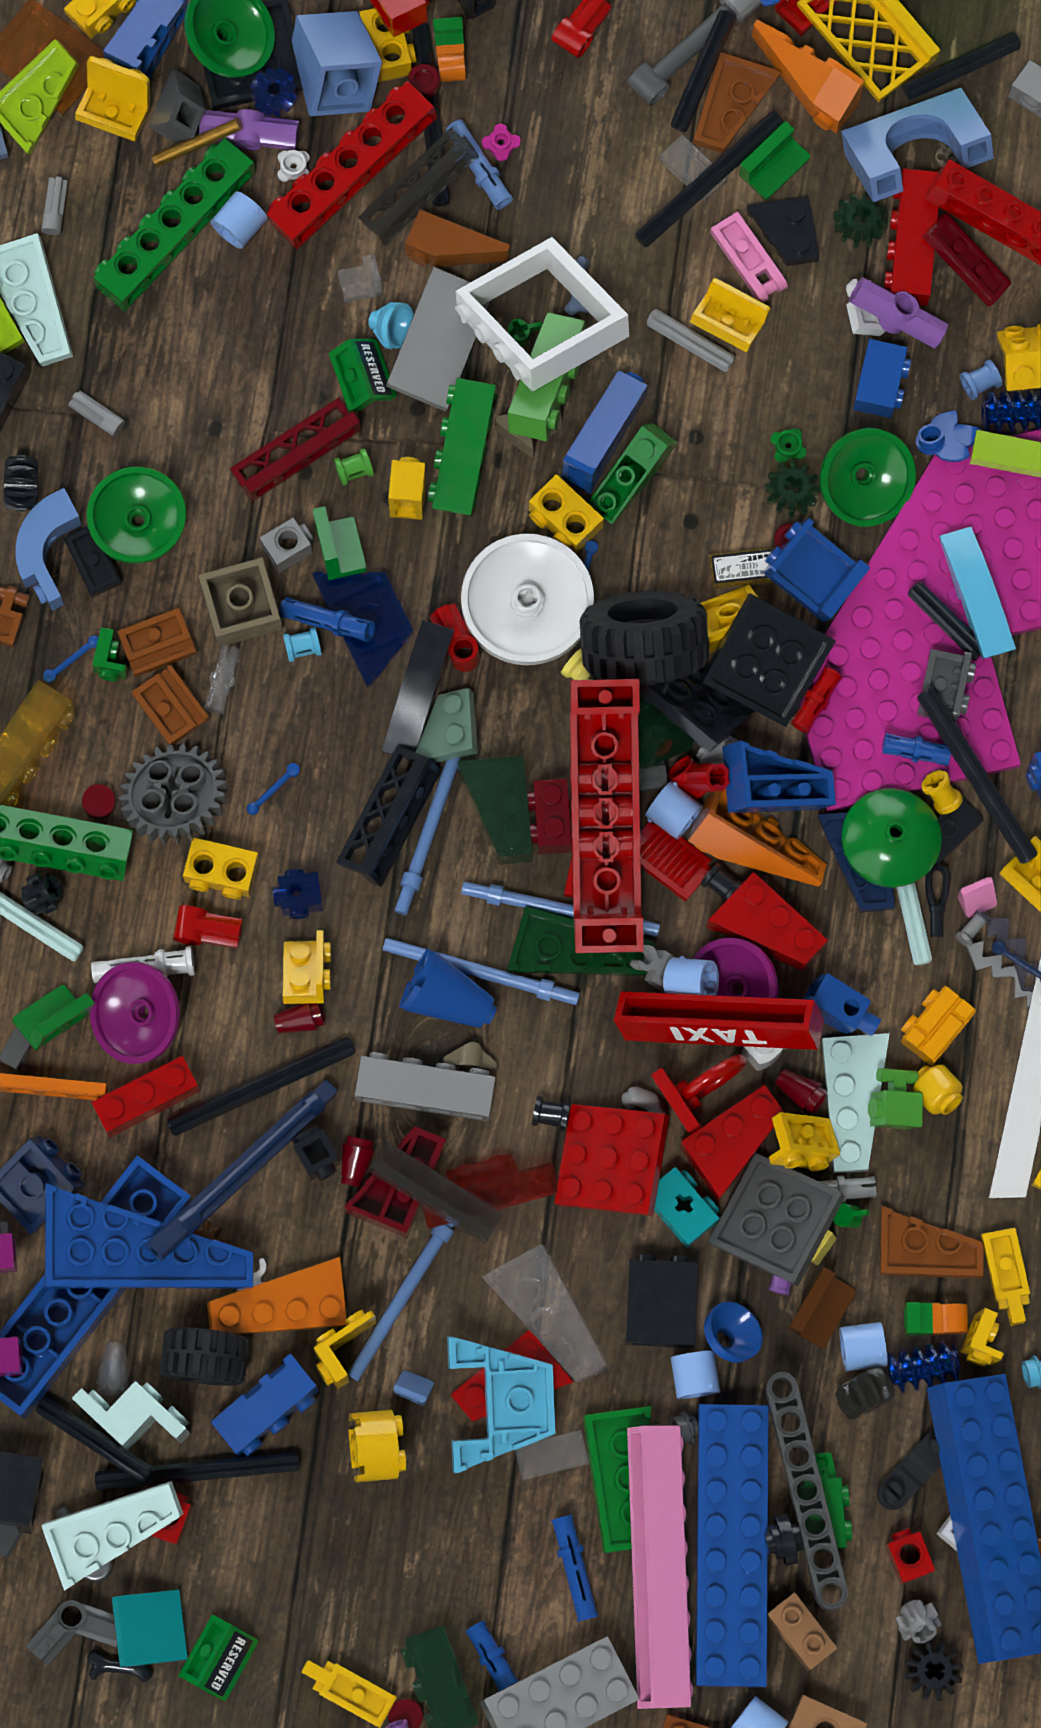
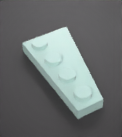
M36 233L0 245V294L38 362L42 366H46L73 357L41 237Z
M890 1033L873 1034L872 1036L822 1038L821 1040L826 1091H828V1118L831 1120L841 1154L832 1160L833 1174L868 1170L875 1127H870L868 1103L871 1099V1093L881 1091L882 1082L877 1081L876 1072L878 1068H884Z
M170 1481L43 1523L41 1526L64 1591L183 1515V1511L173 1483Z

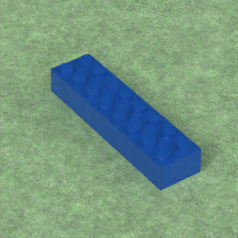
M137 1155L100 1203L113 1205L167 1224L193 1199L188 1193ZM44 1274L0 1331V1338L19 1337L22 1340L24 1375L0 1377V1401L26 1419L127 1288H45Z
M1006 1374L942 1383L927 1388L936 1441L940 1449V1463L978 1664L1040 1654L1041 1557Z
M699 1404L697 1410L695 1686L767 1687V1548L764 1534L768 1533V1406Z

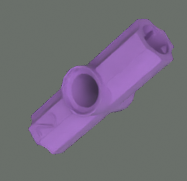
M243 109L237 113L205 110L199 124V134L235 118H239L243 130L225 138L230 143H233L235 147L242 150L256 151L261 149V147L296 150L298 145L299 121L266 117L265 114L256 110Z
M864 277L857 282L849 298L850 303L876 316L881 327L887 332L898 334L903 331L934 349L940 344L948 327L946 322L920 309L917 300L907 292L893 294Z

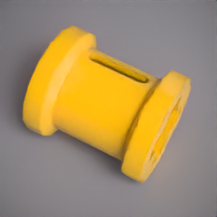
M933 771L922 781L921 788L923 792L931 796L934 801L933 806L939 814H949L961 805L963 797L959 790L954 789L950 784V777L946 771Z

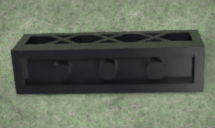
M396 746L336 863L341 867L362 874L370 883L382 887L442 770L429 757ZM402 758L414 761L409 772L398 776L397 768ZM395 787L397 795L394 801L383 805L382 797L385 791ZM380 816L382 824L379 830L368 835L366 827L370 820ZM365 845L367 853L361 865L350 861L353 852Z

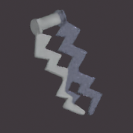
M977 910L974 913L975 916L963 930L956 934V939L967 947L976 971L991 966L992 978L1012 977L1014 979V999L1026 996V1007H1029L1034 987H1024L1025 975L1032 974L1014 962L1013 966L1002 968V955L982 957L984 941L972 943L973 937L984 925H987V937L997 935L996 941L1003 942L1005 949L1008 951L1013 950L1014 955L1025 961L1026 938L1008 939L1010 919L990 918L983 911ZM1039 962L1028 963L1038 970Z

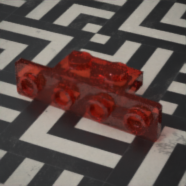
M510 1153L496 1155L488 1160L474 1164H463L455 1169L446 1171L451 1190L423 1197L421 1203L426 1225L431 1229L558 1193V1187L552 1163L519 1171Z

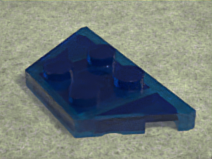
M323 571L312 573V577L329 610H345L352 616L371 620L375 623V633L369 642L346 635L342 637L366 687L372 686L413 635V628L385 572L358 573L329 580L328 575L323 574Z

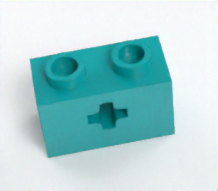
M674 1167L659 1180L654 1211L688 1249L719 1222V1217L716 1215L719 1209L708 1196L702 1199L694 1188L697 1186V1183L687 1171L683 1170L680 1173ZM677 1199H680L682 1202L691 1201L689 1214L685 1210L680 1212L676 1210L678 1206Z

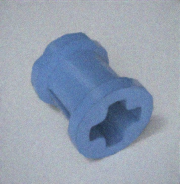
M991 360L985 361L984 366L970 373L963 372L959 375L963 389L971 400L977 399L979 393L993 386L996 388L1002 386L1000 373Z

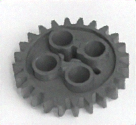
M185 743L181 744L178 751H174L173 746L168 744L167 752L162 753L156 747L154 757L151 758L149 755L143 754L145 761L143 765L133 762L132 765L135 773H125L128 783L120 785L123 795L119 797L123 807L121 810L130 828H135L140 837L147 833L150 842H154L159 836L162 844L166 845L169 838L173 837L176 844L179 845L181 836L184 835L190 841H193V832L197 830L200 834L204 835L203 825L215 826L216 823L213 815H223L220 805L228 803L225 793L229 789L225 781L226 777L223 769L220 768L216 759H211L208 751L201 754L198 746H194L188 752ZM162 776H166L164 779L157 780ZM193 779H198L193 783H189ZM155 805H159L157 808L150 809ZM186 808H191L186 812H182Z

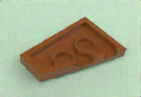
M721 52L692 144L723 153L777 81L782 71Z
M881 1206L880 1275L983 1278L984 1242L945 1228L940 1229L922 1222L923 1220L912 1216L907 1217L893 1212L892 1209Z

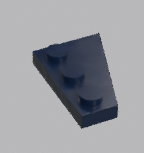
M847 813L818 815L819 823L860 913L894 910L893 888L877 886L860 877L852 869L844 855L841 832Z

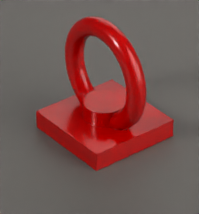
M742 1054L731 1056L711 1067L689 1084L684 1079L675 1085L663 1068L651 1074V1077L687 1132L693 1134L703 1127L693 1113V1110L702 1105L699 1099L715 1091L745 1068L747 1059Z

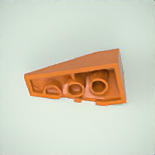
M756 20L752 31L754 41L775 69L782 71L781 77L810 116L813 117L814 122L822 129H830L837 134L859 106L864 80L830 57L826 62L818 59L814 54V49L807 45L800 48L794 46L793 41L788 35Z
M726 789L710 793L693 823L688 839L698 850L709 853L715 858L817 887L823 881L827 866L824 861L797 838L788 839L781 833L777 827L780 823L772 816L766 820L758 812L728 813Z

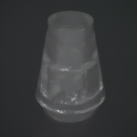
M116 1342L105 1344V1350L95 1379L99 1393L123 1395L125 1387L129 1386L125 1344Z

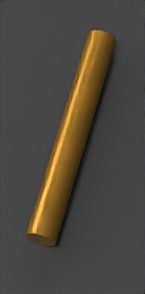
M235 118L194 136V138L185 140L152 155V160L156 167L164 165L243 130L242 123L239 118Z

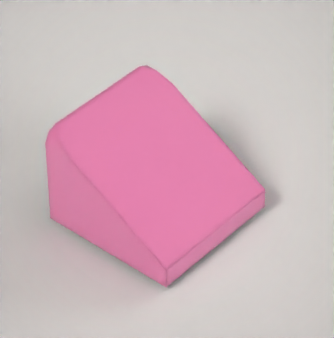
M991 877L961 888L957 897L968 918L990 910L997 905L994 883Z

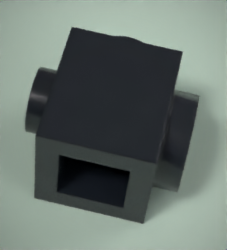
M318 1126L312 1127L292 1140L294 1151L310 1180L318 1177L319 1181H322L337 1172L335 1167L340 1165V1159L323 1129L320 1130Z

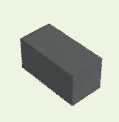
M17 1028L14 1029L0 1054V1063L19 1072L32 1046Z

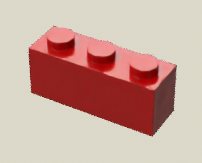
M182 1055L91 1103L106 1133L111 1138L199 1093L200 1089Z

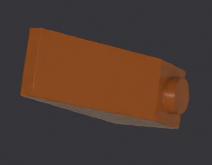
M419 210L405 242V255L409 256L408 258L412 262L422 266L427 264L439 267L508 262L510 258V245Z

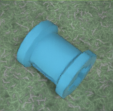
M315 626L310 627L308 632L291 636L288 633L283 634L289 662H294L295 658L311 654L316 656L322 655Z

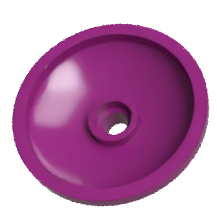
M739 938L718 939L705 945L693 957V959L711 960L717 965L719 986L716 996L777 998L778 981L772 962L758 946L749 941ZM740 983L744 987V991L741 995L738 993L737 990L738 985Z
M128 962L117 965L101 977L92 994L91 999L95 1004L90 1011L92 1030L100 1046L111 1057L129 1064L146 1063L161 1056L173 1042L180 1020L177 994L169 979L157 968L142 962ZM146 1007L149 1011L148 1017L145 1014Z

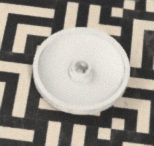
M538 534L512 535L486 547L468 568L461 591L462 614L472 637L492 656L517 665L547 663L570 651L581 639L579 624L581 615L589 605L594 604L592 581L581 559L563 543Z

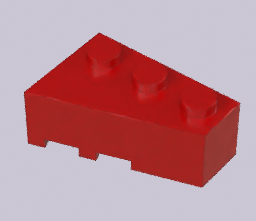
M754 872L708 919L706 926L707 929L714 932L717 931L730 938L749 941L758 946L767 956L802 972L825 949L828 939Z
M766 1085L760 1087L680 1143L679 1148L717 1202L722 1199L732 1183L774 1130L772 1118L780 1112L784 1113Z

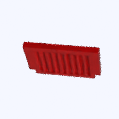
M648 822L640 831L641 868L686 902L711 870L708 865L712 859L682 836L677 840L657 824L654 825Z

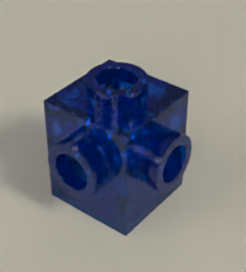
M269 67L265 74L259 72L250 85V89L254 90L251 94L252 101L255 102L254 107L269 117L271 114H274L279 118L283 111L288 113L298 98L294 94L296 92V84L292 82L294 77L279 67L276 71ZM272 84L280 87L279 94L271 95L268 92V87Z
M292 869L285 871L284 876H277L278 886L272 887L274 906H281L283 916L289 915L290 919H304L309 917L311 912L323 911L318 872L304 873L303 869ZM294 893H301L298 896H293Z

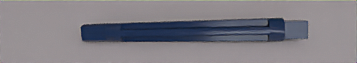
M325 1080L313 1092H309L146 1243V1248L159 1261H163L325 1110V1106L335 1098L338 1091Z

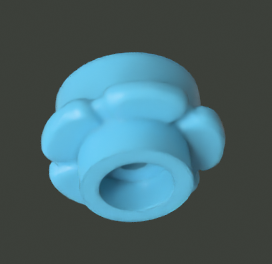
M1034 1355L1030 1357V1360L1022 1361V1374L1028 1388L1038 1386L1041 1389V1361Z

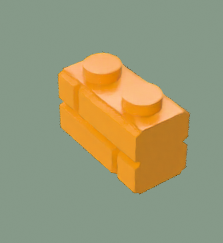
M944 986L940 992L933 989L922 1003L926 1008L919 1018L912 1015L901 1028L905 1035L900 1042L917 1054L929 1066H933L976 1013L974 1007L964 999H961L959 995L947 986Z

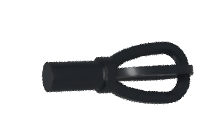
M934 865L925 875V891L930 912V937L933 938L943 937L944 913L946 912V907L944 906L950 891V871L942 865ZM935 871H940L943 875V888L939 904H936L933 893L932 876Z

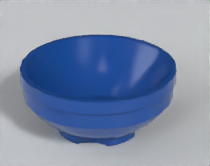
M723 1302L715 1306L705 1319L704 1334L710 1348L719 1357L729 1362L742 1363L751 1359L759 1352L763 1341L762 1331L755 1316L744 1306L734 1302ZM717 1332L724 1333L729 1338L730 1348H726L719 1343Z

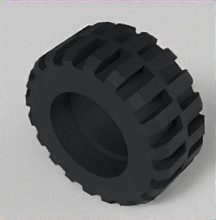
M645 590L637 593L626 592L623 595L608 596L605 600L600 599L594 602L593 605H589L579 620L582 663L587 672L598 680L639 679V684L656 685V683L660 682L669 683L674 682V679L689 677L690 673L695 674L705 665L709 658L706 609L694 597H686L683 593Z

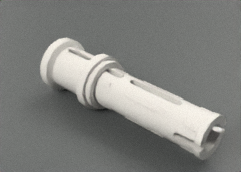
M186 946L185 950L165 952L164 949H160L154 955L91 962L94 983H98L101 977L111 968L128 962L149 964L160 970L166 977L182 973H188L189 976L195 975V960L192 946Z

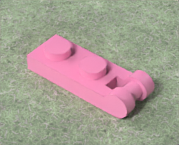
M738 212L711 228V235L748 286L754 299L764 303L769 299L768 296L775 291L780 293L788 288L783 275ZM766 273L769 280L761 284L757 277Z

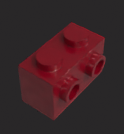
M567 779L533 781V791H527L528 811H535L536 824H529L531 844H537L538 855L571 853L572 841Z

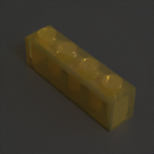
M40 680L36 682L0 735V805L10 807L16 805L19 799L18 791L24 783L28 785L33 780L38 771V768L35 766L42 756L45 758L49 756L56 745L54 738L61 729L66 730L75 716V713H73L75 708L72 701Z

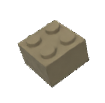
M263 557L198 575L218 647L282 630L280 616Z

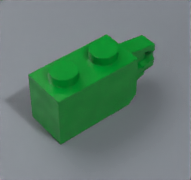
M815 1453L837 1549L843 1550L847 1548L846 1541H852L851 1520H845L844 1506H849L848 1485L842 1486L841 1478H837L831 1453ZM804 1482L798 1489V1495L803 1500H811L815 1497L816 1490L809 1482ZM810 1516L805 1521V1528L810 1534L818 1535L823 1532L824 1523L819 1517Z

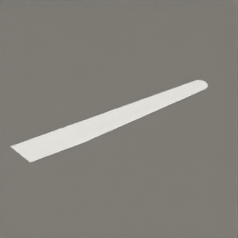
M1040 958L1039 967H1038V970H1039L1040 972H1041V958ZM1037 977L989 1198L1026 1197L1041 1126V982Z

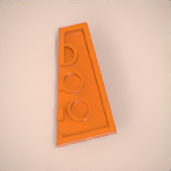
M340 1257L253 1286L252 1289H244L209 1301L207 1308L210 1330L244 1335L345 1326L347 1324L345 1322L346 1309Z

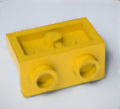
M72 0L64 8V11L92 39L98 33L106 32L111 27L113 19L121 12L126 13L135 5L136 0Z
M317 930L316 941L284 942L283 1004L324 1003V990L331 989L330 969H324V963L331 962V942H324L323 930Z
M783 1112L772 1118L780 1149L769 1157L770 1164L781 1165L787 1169L796 1167L806 1168L816 1172L826 1169L832 1160L841 1155L830 1118Z
M984 1308L974 1314L960 1350L961 1353L967 1355L966 1360L968 1362L985 1368L986 1364L993 1365L1002 1360L1004 1353L987 1346L988 1342H993L997 1334L999 1323H996L995 1320L998 1313Z

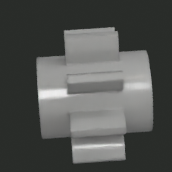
M912 1600L904 1604L900 1610V1616L895 1618L903 1639L906 1641L912 1637L916 1643L930 1641L936 1635V1627L941 1626L933 1603L924 1606L920 1600Z

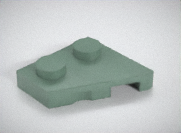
M466 688L438 695L415 753L429 757L434 763L478 753L473 691Z

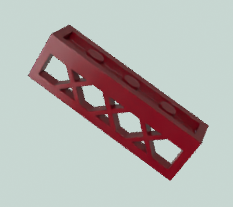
M337 398L231 467L230 472L251 502H254L361 432L360 421L354 412L349 413L341 400ZM338 410L343 418L329 427H324L326 416ZM318 421H320V425H319V426H315V425H314L315 423H317ZM305 430L318 432L317 435L303 444L296 445L298 435ZM293 438L292 444L286 443ZM275 449L291 450L274 463H269L271 452ZM266 456L265 462L259 461L260 459ZM249 466L263 468V470L248 480H245L240 473Z

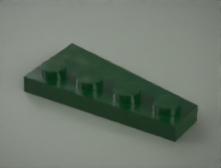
M525 906L507 968V972L615 976H646L647 971L634 969L630 964L632 960L643 962V952L575 953L573 919ZM643 939L644 945L654 947L655 942Z

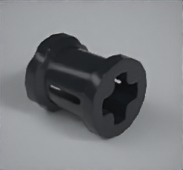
M719 861L707 873L700 885L704 888L708 886L722 897V903H725L744 881L742 879L736 880L723 869V864Z
M537 1095L532 1126H537L540 1123L559 1127L560 1131L565 1132L570 1101H565L562 1104L543 1100L542 1096Z

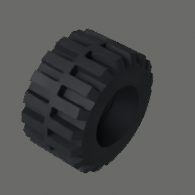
M175 1327L165 1330L159 1373L169 1379L197 1384L236 1386L245 1383L250 1340L239 1334L210 1329Z

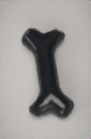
M98 1650L91 1651L87 1656L88 1661L92 1665L89 1672L92 1680L106 1672L132 1674L143 1683L152 1678V1672L148 1665L120 1668L119 1659L107 1658Z

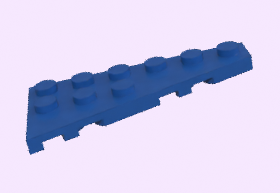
M47 1183L45 1184V1288L252 1289L253 1252L192 1233L163 1261H159L146 1248V1243L166 1224L113 1205H106L88 1199V1197L77 1193H70Z

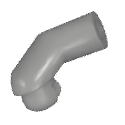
M634 1086L630 1087L622 1095V1103L628 1109L637 1106L645 1109L647 1112L666 1114L658 1096L654 1092Z

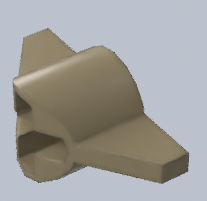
M939 140V149L934 158V168L937 172L940 171L949 159L955 163L958 160L950 147H947L945 143Z
M469 1042L443 1057V1063L461 1068L496 1070L497 1062L475 1042Z

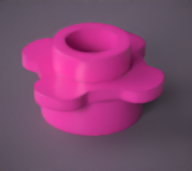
M501 123L496 124L494 131L482 139V147L489 150L491 155L498 161L507 160L514 148L520 146L519 136L512 135L507 130V126ZM503 140L504 144L500 145L498 141Z

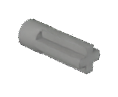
M56 176V178L49 177L41 228V231L48 235H59L61 233L68 180H63L62 177Z
M80 390L75 392L68 404L69 407L113 437L119 434L125 424V420Z

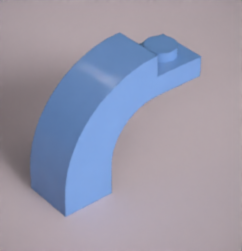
M64 488L47 496L32 508L24 519L16 540V563L25 588L38 583L33 586L34 591L41 604L48 602L52 611L63 606L64 603L46 569L47 553L56 539L82 525L79 515Z

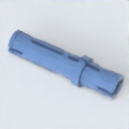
M460 119L451 123L446 128V133L450 136L475 175L477 186L484 189L496 210L509 205L513 197L500 180V172L496 167L491 166L480 146L464 124L465 122Z

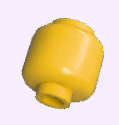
M927 1065L918 1071V1080L913 1086V1092L923 1093V1106L931 1114L942 1113L947 1115L955 1110L963 1099L961 1095L963 1090L962 1083L944 1065H935L931 1068Z

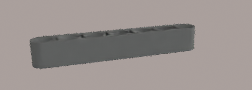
M778 1372L768 1380L765 1392L796 1523L799 1525L803 1539V1552L817 1604L822 1609L828 1611L836 1610L846 1602L848 1592L803 1404L795 1378L789 1373ZM778 1380L786 1381L791 1387V1394L786 1398L775 1396L772 1391V1384ZM792 1414L796 1416L799 1421V1428L794 1432L785 1431L780 1425V1419L783 1415ZM794 1448L803 1449L807 1454V1463L802 1466L793 1465L788 1458L789 1451ZM799 1483H811L816 1490L815 1497L811 1500L801 1499L797 1494ZM810 1516L819 1517L824 1523L823 1532L818 1535L810 1534L805 1528L806 1519ZM825 1550L830 1553L832 1564L829 1568L820 1569L814 1564L813 1556L816 1551ZM832 1584L839 1588L841 1597L837 1603L830 1604L823 1600L821 1591L825 1585Z

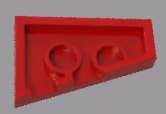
M530 1329L504 1350L552 1364L554 1390L573 1384L571 1378ZM484 1367L450 1395L471 1422L486 1417Z

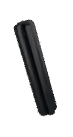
M919 581L914 584L908 591V596L964 652L972 653V660H978L981 654L974 633L922 582Z

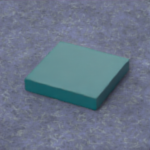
M179 1590L112 1597L120 1668L188 1659Z

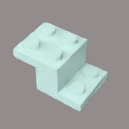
M135 1381L112 1406L93 1389L87 1394L81 1388L72 1398L126 1450H129L156 1421L181 1444L190 1435L189 1431L185 1428L189 1424L187 1419L173 1406L166 1410L160 1404L164 1399L147 1382L141 1387Z

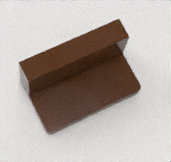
M823 1267L788 1328L791 1332L820 1349L826 1347L856 1294L854 1288L835 1278L836 1273Z

